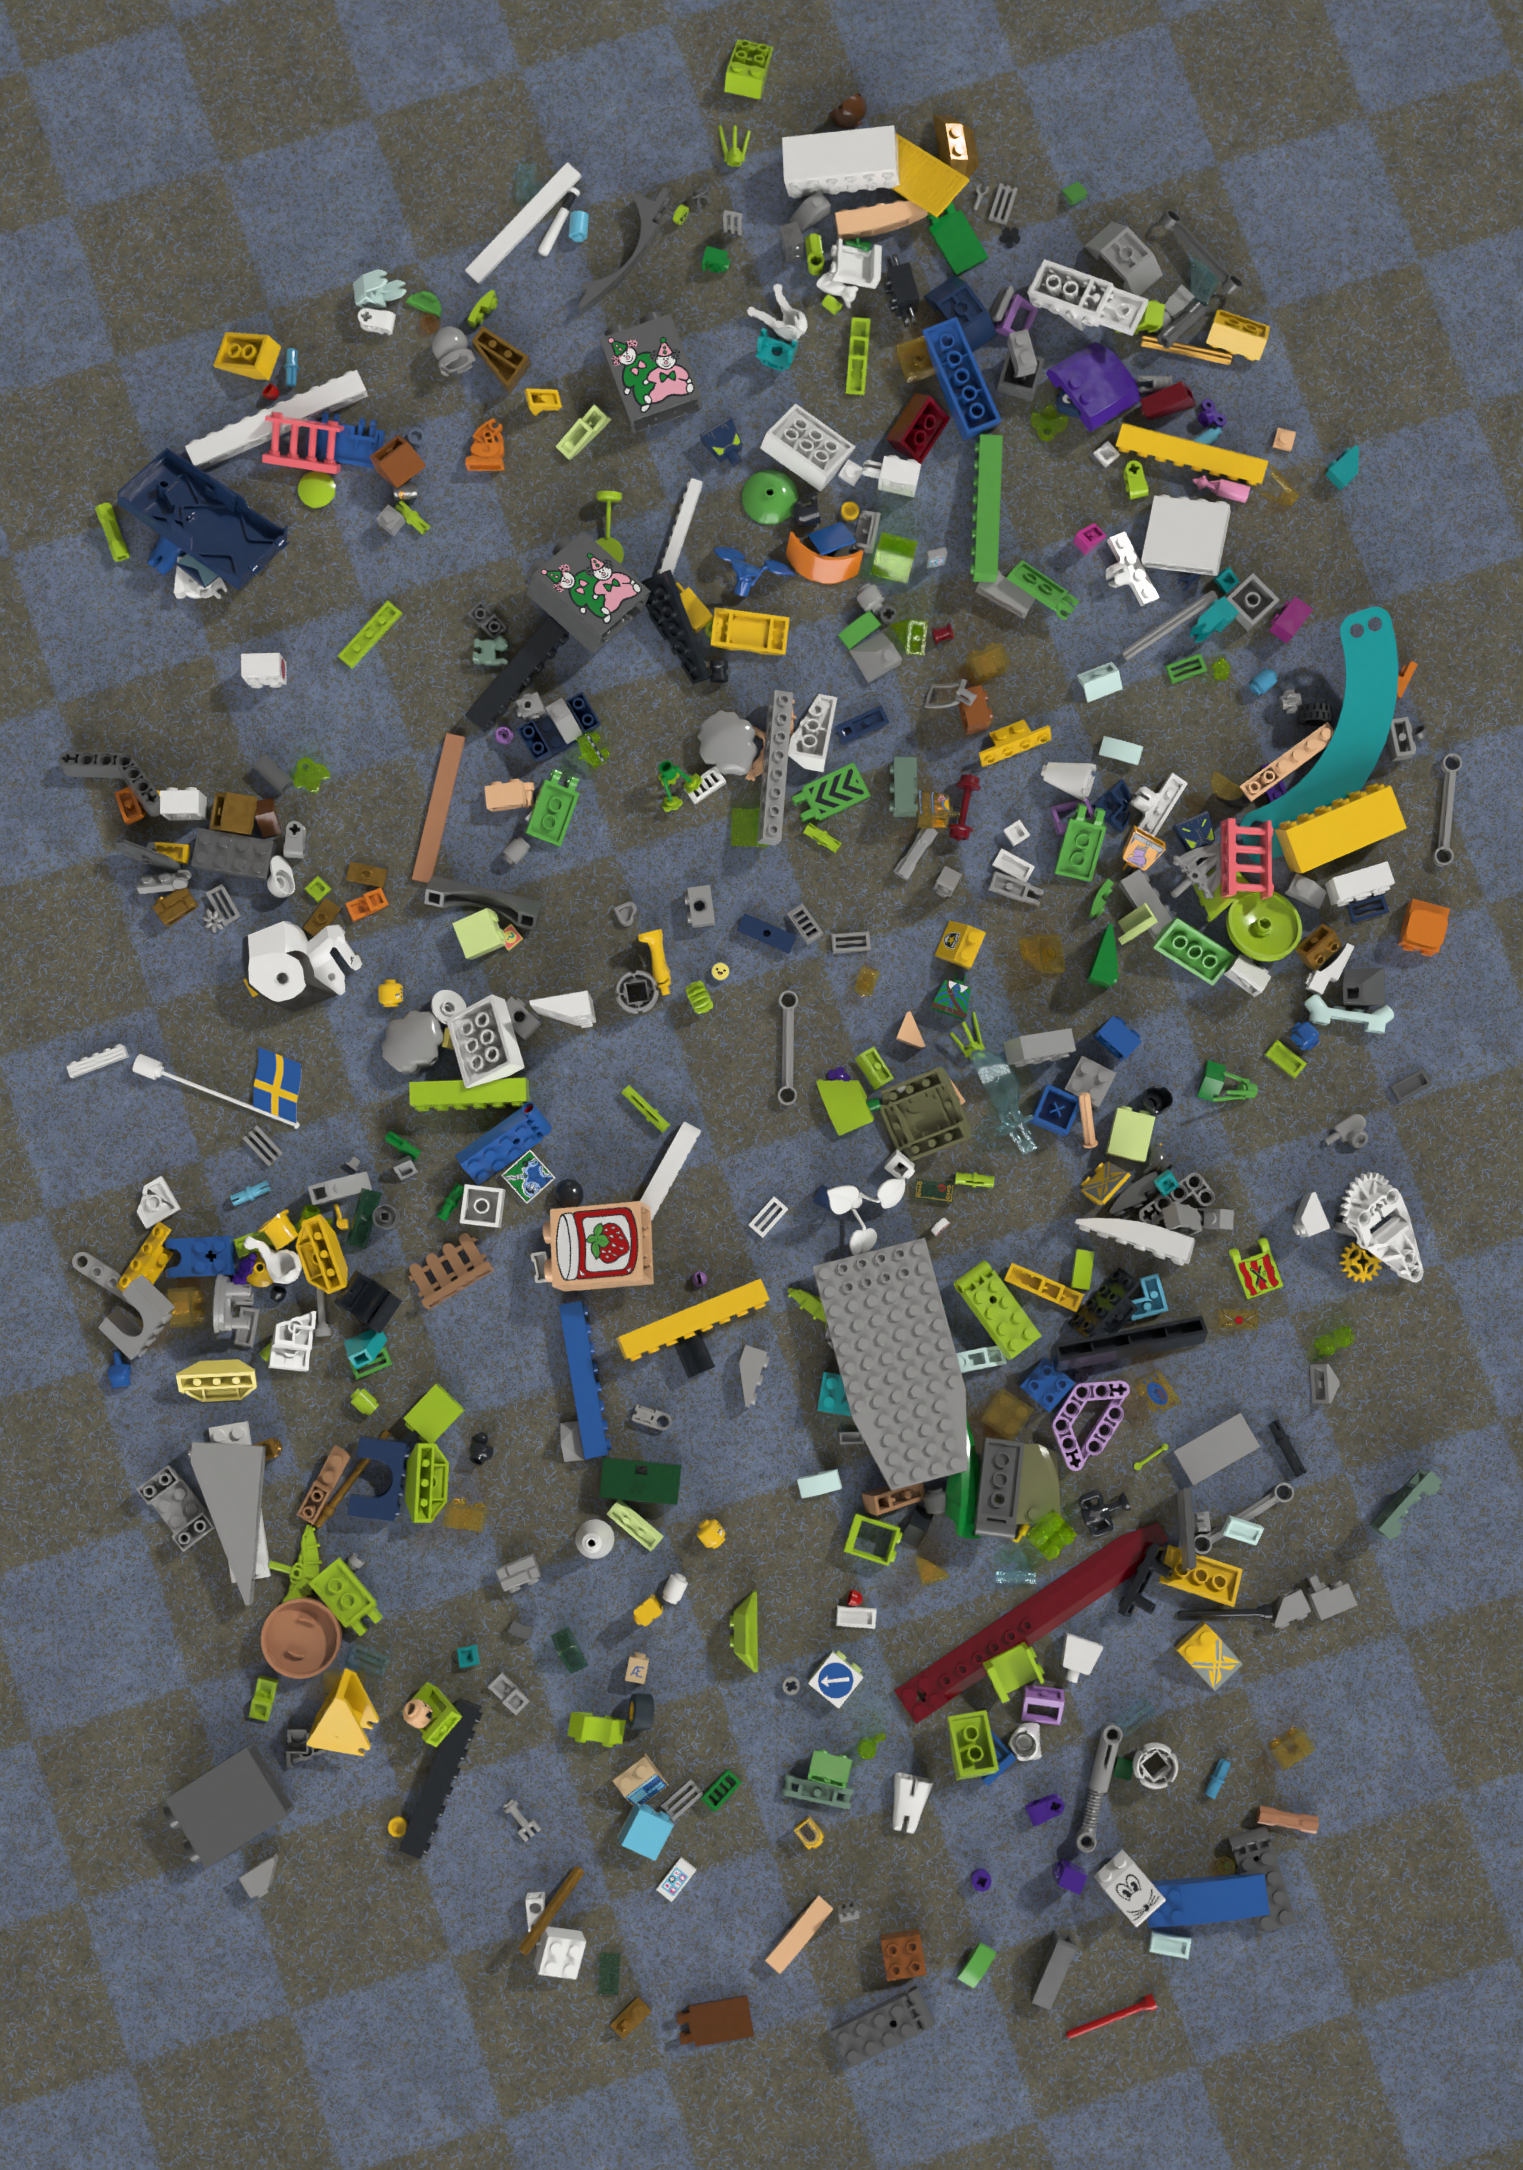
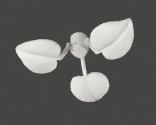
M903 1178L890 1179L882 1183L877 1191V1199L864 1195L862 1192L859 1193L856 1187L850 1185L827 1190L831 1210L836 1214H843L851 1209L862 1227V1230L853 1232L850 1238L849 1247L854 1256L868 1252L877 1240L875 1230L872 1228L866 1229L855 1208H859L862 1205V1198L876 1203L880 1202L881 1206L885 1209L895 1206L901 1200L905 1191V1180Z

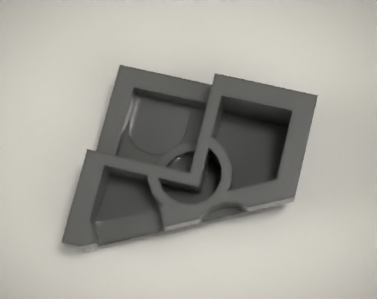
M288 1726L286 1768L293 1767L294 1763L301 1760L306 1761L313 1755H320L326 1752L324 1749L306 1745L312 1726Z

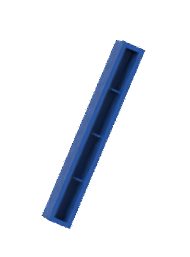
M583 1301L560 1304L559 1310L584 1458L605 1456L609 1454L608 1450H612L610 1438L606 1439L605 1431H608L607 1419L603 1420L602 1416L605 1406L604 1401L599 1398V1393L602 1392L601 1383L596 1381L595 1373H599L597 1361L593 1362L592 1354H595L594 1343H590L589 1335H592L591 1324L586 1322V1316L589 1315L588 1306L583 1304Z

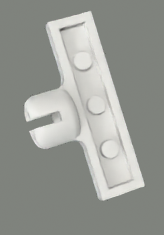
M1123 532L1110 537L1107 542L1117 559V563L1109 566L1105 571L1106 580L1115 579L1108 584L1114 588L1128 584L1132 588L1140 606L1156 601L1159 596L1126 533Z
M1170 773L1158 793H1154L1147 787L1139 788L1135 793L1136 798L1133 797L1131 800L1132 806L1143 813V818L1137 827L1155 837L1188 783L1174 773Z

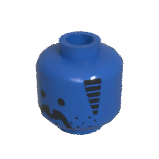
M1298 1022L1291 1029L1293 1031L1291 1040L1301 1050H1311L1320 1041L1318 1039L1320 1036L1319 1032L1309 1022L1302 1024Z

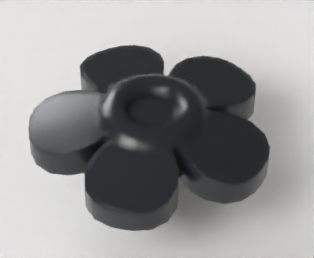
M1008 227L1002 230L1004 235L999 237L1000 242L1005 243L1007 248H1012L1013 242L1018 244L1021 240L1018 235L1019 230L1016 227H1013L1011 232Z
M1090 1366L1075 1368L1077 1372L1074 1373L1073 1377L1076 1380L1080 1379L1082 1382H1085L1088 1379V1375L1093 1373V1368Z

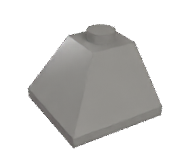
M882 632L849 651L868 683L901 665L902 661L893 643Z

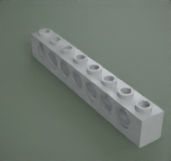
M774 690L768 699L757 843L775 846L781 841L793 701L792 692Z

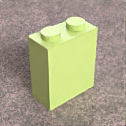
M1127 1106L1115 1109L1105 1154L1141 1163L1145 1162L1155 1117L1150 1116L1151 1113L1148 1111L1140 1110L1139 1113L1133 1112L1132 1108Z

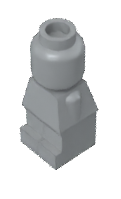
M1183 285L1165 303L1163 325L1154 332L1163 331L1171 323V320L1180 316L1192 304L1195 296Z

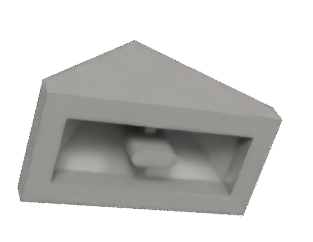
M1311 1364L1312 1403H1332L1340 1385L1339 1379L1329 1364Z
M579 1422L560 1423L561 1448L564 1462L584 1460Z

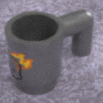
M405 482V484L398 488L393 486L395 501L418 498L417 483Z

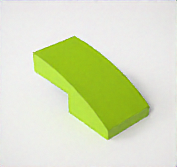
M262 1675L258 1677L249 1717L268 1722L279 1679Z

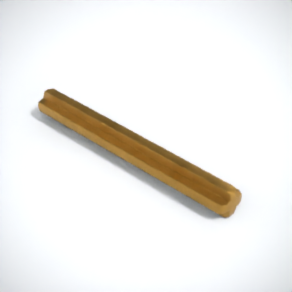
M1143 335L1141 339V346L1227 365H1230L1233 357L1230 353L1175 342L1170 348H1164L1159 344L1157 337Z
M574 1867L518 1948L522 1954L527 1956L580 1881L584 1875V1871L580 1867Z

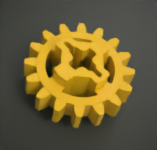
M1353 1242L1349 1243L1350 1248H1343L1346 1253L1340 1254V1257L1344 1259L1339 1264L1344 1265L1341 1272H1348L1346 1278L1353 1276V1282H1357L1359 1278L1360 1283H1364L1365 1278L1371 1281V1275L1378 1276L1376 1269H1382L1378 1265V1262L1382 1261L1369 1250L1361 1248L1359 1244L1356 1243L1355 1245ZM1355 1250V1255L1349 1259L1351 1253ZM1366 1251L1371 1254L1372 1258L1366 1254ZM1362 1259L1365 1262L1363 1264H1358L1357 1260ZM1371 1264H1373V1265H1372V1268L1370 1269V1271L1367 1272V1268H1368ZM1350 1266H1353L1356 1269V1273L1352 1271Z

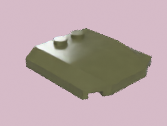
M942 1066L881 1090L883 1097L880 1112L895 1147L909 1157L908 1160L914 1161L971 1138V1130L949 1075Z
M1037 1443L1024 1444L1016 1524L1061 1521L1057 1452ZM982 1455L979 1456L980 1466H981V1457H982ZM995 1496L994 1501L1000 1503V1498Z

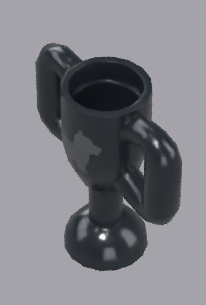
M1098 1490L1085 1493L1078 1500L1082 1518L1093 1537H1101L1113 1530L1114 1525L1109 1517L1110 1512L1120 1508L1125 1511H1131L1124 1492L1119 1495L1118 1501L1109 1505L1104 1504L1102 1493ZM1098 1498L1097 1504L1086 1506L1085 1502ZM1102 1521L1107 1523V1526L1095 1530L1096 1524Z

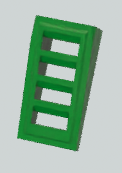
M727 1769L700 1797V1800L714 1813L742 1782ZM726 1777L735 1784L733 1787L724 1780ZM720 1783L729 1790L727 1793L719 1786ZM715 1788L723 1795L721 1799L713 1792ZM709 1795L718 1802L716 1805L708 1798Z

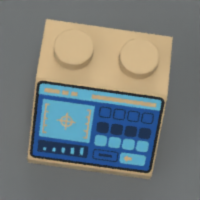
M646 1753L613 1778L614 1784L633 1806L635 1802L640 1805L645 1804L668 1786V1783Z

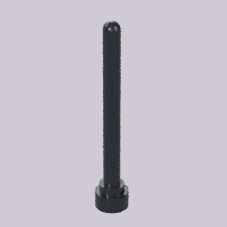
M1263 1604L1259 1608L1180 1610L1177 1612V1616L1179 1618L1259 1616L1264 1620H1272L1273 1611L1271 1604Z

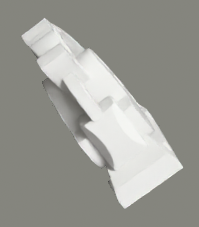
M177 566L174 594L177 599H183L185 596L194 599L209 598L212 595L220 599L221 595L217 593V590L223 589L225 593L228 591L220 577L204 588L180 567Z

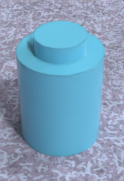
M573 211L570 213L569 237L575 242H583V240L587 239L589 214L586 212Z

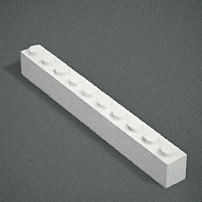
M348 371L340 378L330 379L322 386H314L304 394H296L286 402H278L270 409L260 410L252 417H244L234 425L229 424L225 426L223 430L211 432L200 440H193L185 448L193 465L204 470L271 440L273 421L265 420V416L271 414V412L283 413L285 417L316 420L322 417L323 412L330 414L368 397V393L358 371ZM280 423V435L291 431V424Z

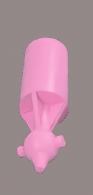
M1206 476L1193 479L1199 490L1207 487L1216 496L1243 503L1247 501L1250 486L1224 479L1207 481Z

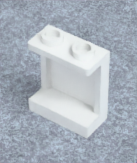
M838 238L836 244H833L831 248V256H833L830 266V272L833 273L832 281L875 289L881 279L882 246L874 245L871 251L866 252L863 249L842 245V239Z

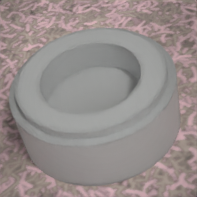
M1360 1128L1352 1130L1348 1135V1143L1357 1149L1363 1147L1368 1141V1134Z

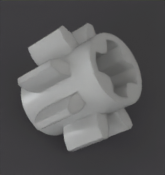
M1294 689L1285 690L1283 696L1279 697L1281 710H1286L1287 714L1296 713L1298 706L1302 705L1300 693H1295Z

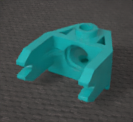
M762 328L757 340L756 357L763 365L783 372L785 369H789L798 349V340L793 339L792 344L789 345L782 339L775 340L767 337V329ZM775 351H779L782 354L780 356H775L772 353Z
M1224 596L1220 600L1215 599L1208 606L1209 609L1198 618L1197 624L1191 629L1190 638L1198 635L1194 641L1195 643L1203 642L1216 629L1221 633L1240 613Z

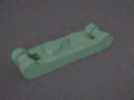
M785 1774L784 1776L785 1786L781 1791V1794L784 1796L850 1809L851 1807L850 1797L854 1792L852 1787L846 1786V1789L791 1774ZM793 1783L799 1784L798 1791L792 1789ZM838 1793L843 1794L842 1800L837 1799Z

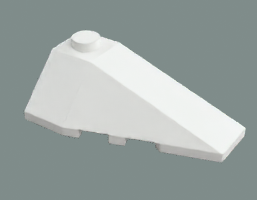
M818 694L807 715L800 722L796 732L791 736L788 756L804 769L824 771L837 697Z

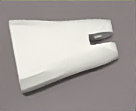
M895 1773L892 1820L894 1830L901 1831L904 1815L909 1816L906 1832L914 1834L934 1783L932 1780L904 1773Z

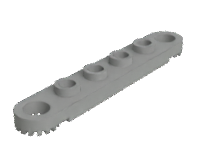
M79 1252L74 1255L72 1264L76 1270L132 1305L122 1295L123 1292L116 1287L123 1275L87 1252ZM81 1256H85L88 1260L85 1267L78 1265V1259Z

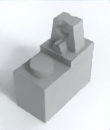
M1313 1574L1307 1577L1310 1588H1307V1595L1318 1619L1324 1620L1357 1606L1347 1582L1337 1580L1330 1583L1331 1587H1327L1324 1582H1319L1317 1575Z

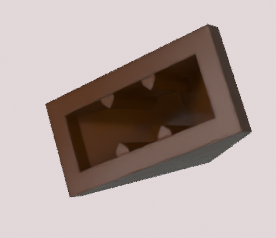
M274 797L257 801L255 817L263 838L282 834Z

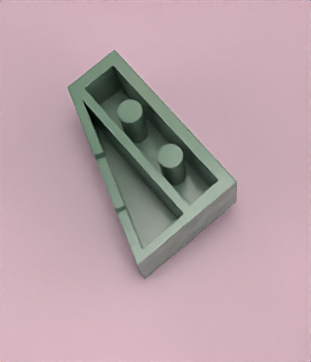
M894 757L893 763L889 765V774H893V781L889 783V792L893 793V800L889 801V811L893 812V817H916L918 811L917 757Z

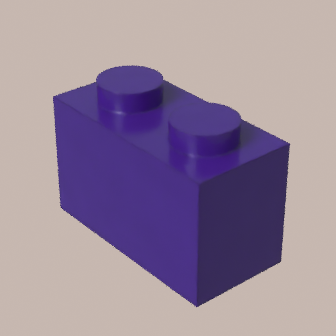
M1061 1858L1059 1863H1055L1052 1870L1053 1877L1058 1886L1078 1895L1081 1894L1088 1877L1082 1867Z

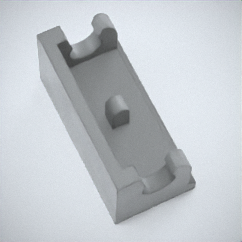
M862 511L860 513L853 551L862 550L864 553L873 554L881 513Z

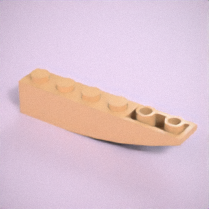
M898 200L891 204L879 203L873 207L861 206L854 210L842 209L835 213L837 237L844 241L890 232L912 224L926 217L928 213L913 202Z
M1328 722L1239 787L1248 799L1253 801L1323 751L1332 738L1333 728Z

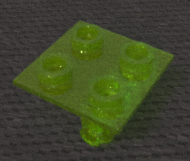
M757 807V809L732 808L731 846L769 847L767 844L757 843L760 807Z

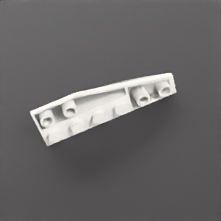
M1088 1218L1076 1219L1075 1221L1079 1225L1078 1229L1090 1232V1230L1098 1232L1097 1235L1106 1239L1108 1237L1115 1238L1116 1242L1124 1245L1127 1243L1132 1244L1134 1248L1141 1251L1146 1249L1153 1252L1152 1254L1157 1258L1165 1260V1257L1171 1258L1173 1263L1181 1266L1184 1263L1189 1264L1195 1243V1239L1156 1225L1131 1220Z

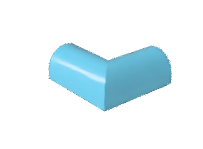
M1159 1274L1139 1278L1144 1297L1132 1300L1138 1310L1131 1316L1130 1321L1169 1311Z

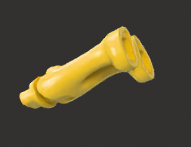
M662 929L637 935L640 942L648 943L650 947L652 975L658 983L657 988L661 989L662 996L670 994L671 976L663 950Z

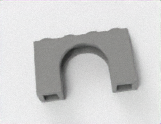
M143 1275L130 1282L122 1293L139 1311L143 1319V1328L135 1325L119 1308L106 1316L98 1327L130 1360L136 1356L141 1357L147 1352V1346L155 1341V1335L163 1330V1324L171 1319V1313L175 1308Z

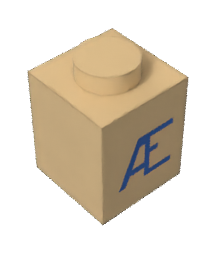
M635 1652L634 1655L630 1654L625 1681L645 1684L650 1659L646 1658V1654Z

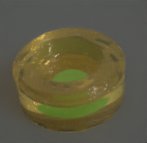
M1231 1856L1218 1858L1216 1861L1217 1872L1221 1876L1234 1875L1237 1870L1236 1861Z

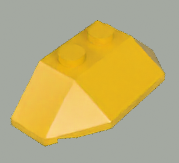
M321 1214L302 1221V1227L295 1247L308 1283L327 1294L347 1287L348 1267L335 1231Z

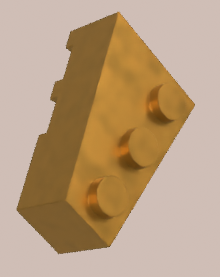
M482 326L472 340L474 350L510 395L531 366L529 356Z

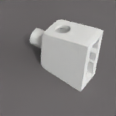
M1065 1633L1061 1665L1069 1669L1066 1680L1077 1683L1080 1673L1089 1675L1103 1646Z

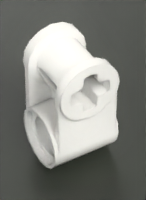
M369 308L359 311L358 319L362 329L380 334H393L396 316L394 313Z

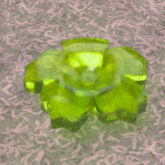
M1219 658L1211 667L1215 670L1213 678L1226 681L1231 667L1224 658Z

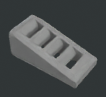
M803 903L787 913L807 945L824 935ZM802 910L804 914L795 919L794 915ZM805 917L808 918V920H806L802 924H798V921H800L801 919ZM809 923L812 924V926L803 931L802 928ZM813 929L816 930V932L813 933L812 935H810V936H807V935H806V934H807L808 932H810L811 930H813Z

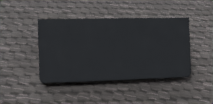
M700 1330L694 1331L695 1335L690 1338L684 1339V1336L677 1338L678 1342L674 1344L688 1378L715 1367Z

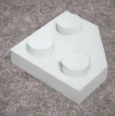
M163 1176L144 1186L137 1214L145 1228L149 1229L156 1225L157 1222H161L182 1210Z

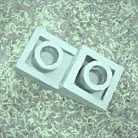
M1104 736L1099 755L1138 765L1143 746Z
M838 1469L823 1471L816 1475L799 1477L797 1479L802 1498L842 1488Z

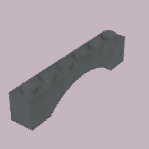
M432 876L426 887L424 904L441 908L451 906L488 908L508 918L516 926L536 930L541 918L543 902Z

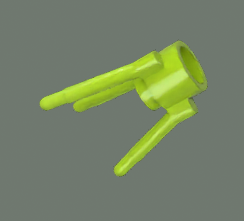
M734 125L733 147L729 148L728 151L722 126H719L724 161L729 166H741L742 162H745L750 130L746 133L741 152L740 148L737 147V126Z
M972 1012L977 1041L974 1042L966 1022H962L970 1044L967 1045L968 1049L964 1047L953 1032L950 1033V1036L964 1052L965 1057L969 1056L971 1060L985 1054L983 1051L985 1047L982 1043L975 1012Z

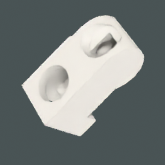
M533 1892L526 1895L529 1932L545 1910V1892Z

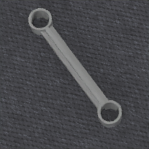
M1450 753L1441 760V769L1445 773L1438 849L1432 854L1434 864L1440 867L1448 865L1454 858L1453 851L1449 846L1456 772L1462 766L1461 757L1455 753ZM1448 757L1455 760L1456 769L1450 770L1446 767L1445 761ZM1439 850L1447 854L1448 862L1441 863L1437 859Z
M790 990L784 991L779 997V1005L783 1009L782 1088L778 1092V1100L786 1106L792 1105L797 1099V1092L793 1088L794 1008L798 1004V997L796 993ZM783 995L793 996L795 1004L791 1007H785L781 1001ZM782 1090L792 1091L794 1099L791 1102H784L780 1096Z
M1279 1482L1273 1487V1491L1233 1517L1249 1521L1279 1501L1289 1502L1294 1496L1293 1487L1288 1483ZM1286 1485L1289 1487L1286 1499H1280L1277 1496L1279 1486ZM1225 1522L1205 1535L1196 1534L1194 1536L1195 1540L1199 1537H1204L1207 1539V1546L1204 1551H1199L1195 1548V1552L1199 1554L1208 1553L1212 1548V1544L1224 1537L1221 1530Z

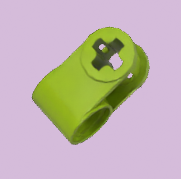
M1136 460L1130 461L1123 471L1126 492H1129L1128 499L1132 500L1148 496V485L1141 463ZM1130 468H1132L1133 471H1136V473L1133 474L1132 471L1129 472Z

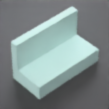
M1113 662L1077 675L1079 683L1084 688L1087 702L1122 689L1119 670Z

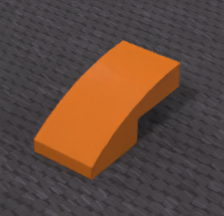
M381 887L363 894L360 898L345 903L352 922L389 905Z

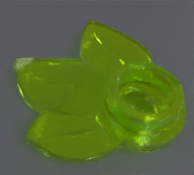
M1052 405L1046 407L1041 415L1034 412L1031 415L1032 427L1037 430L1038 437L1046 442L1053 440L1056 434L1063 432L1068 424V417H1057ZM1044 430H1049V431H1050V434H1049V435H1045V434L1043 433V431H1044Z
M304 757L297 762V771L293 775V784L296 789L305 786L309 792L317 794L320 789V780L329 779L331 775L326 766L315 763L309 757ZM304 763L309 765L308 770L303 769Z

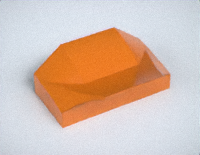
M129 787L114 792L123 820L127 826L147 815V812Z

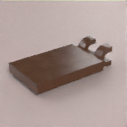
M748 1995L689 2004L690 2011L676 2013L677 2025L688 2022L690 2029L689 2032L679 2033L681 2045L694 2041L695 2047L754 2037Z

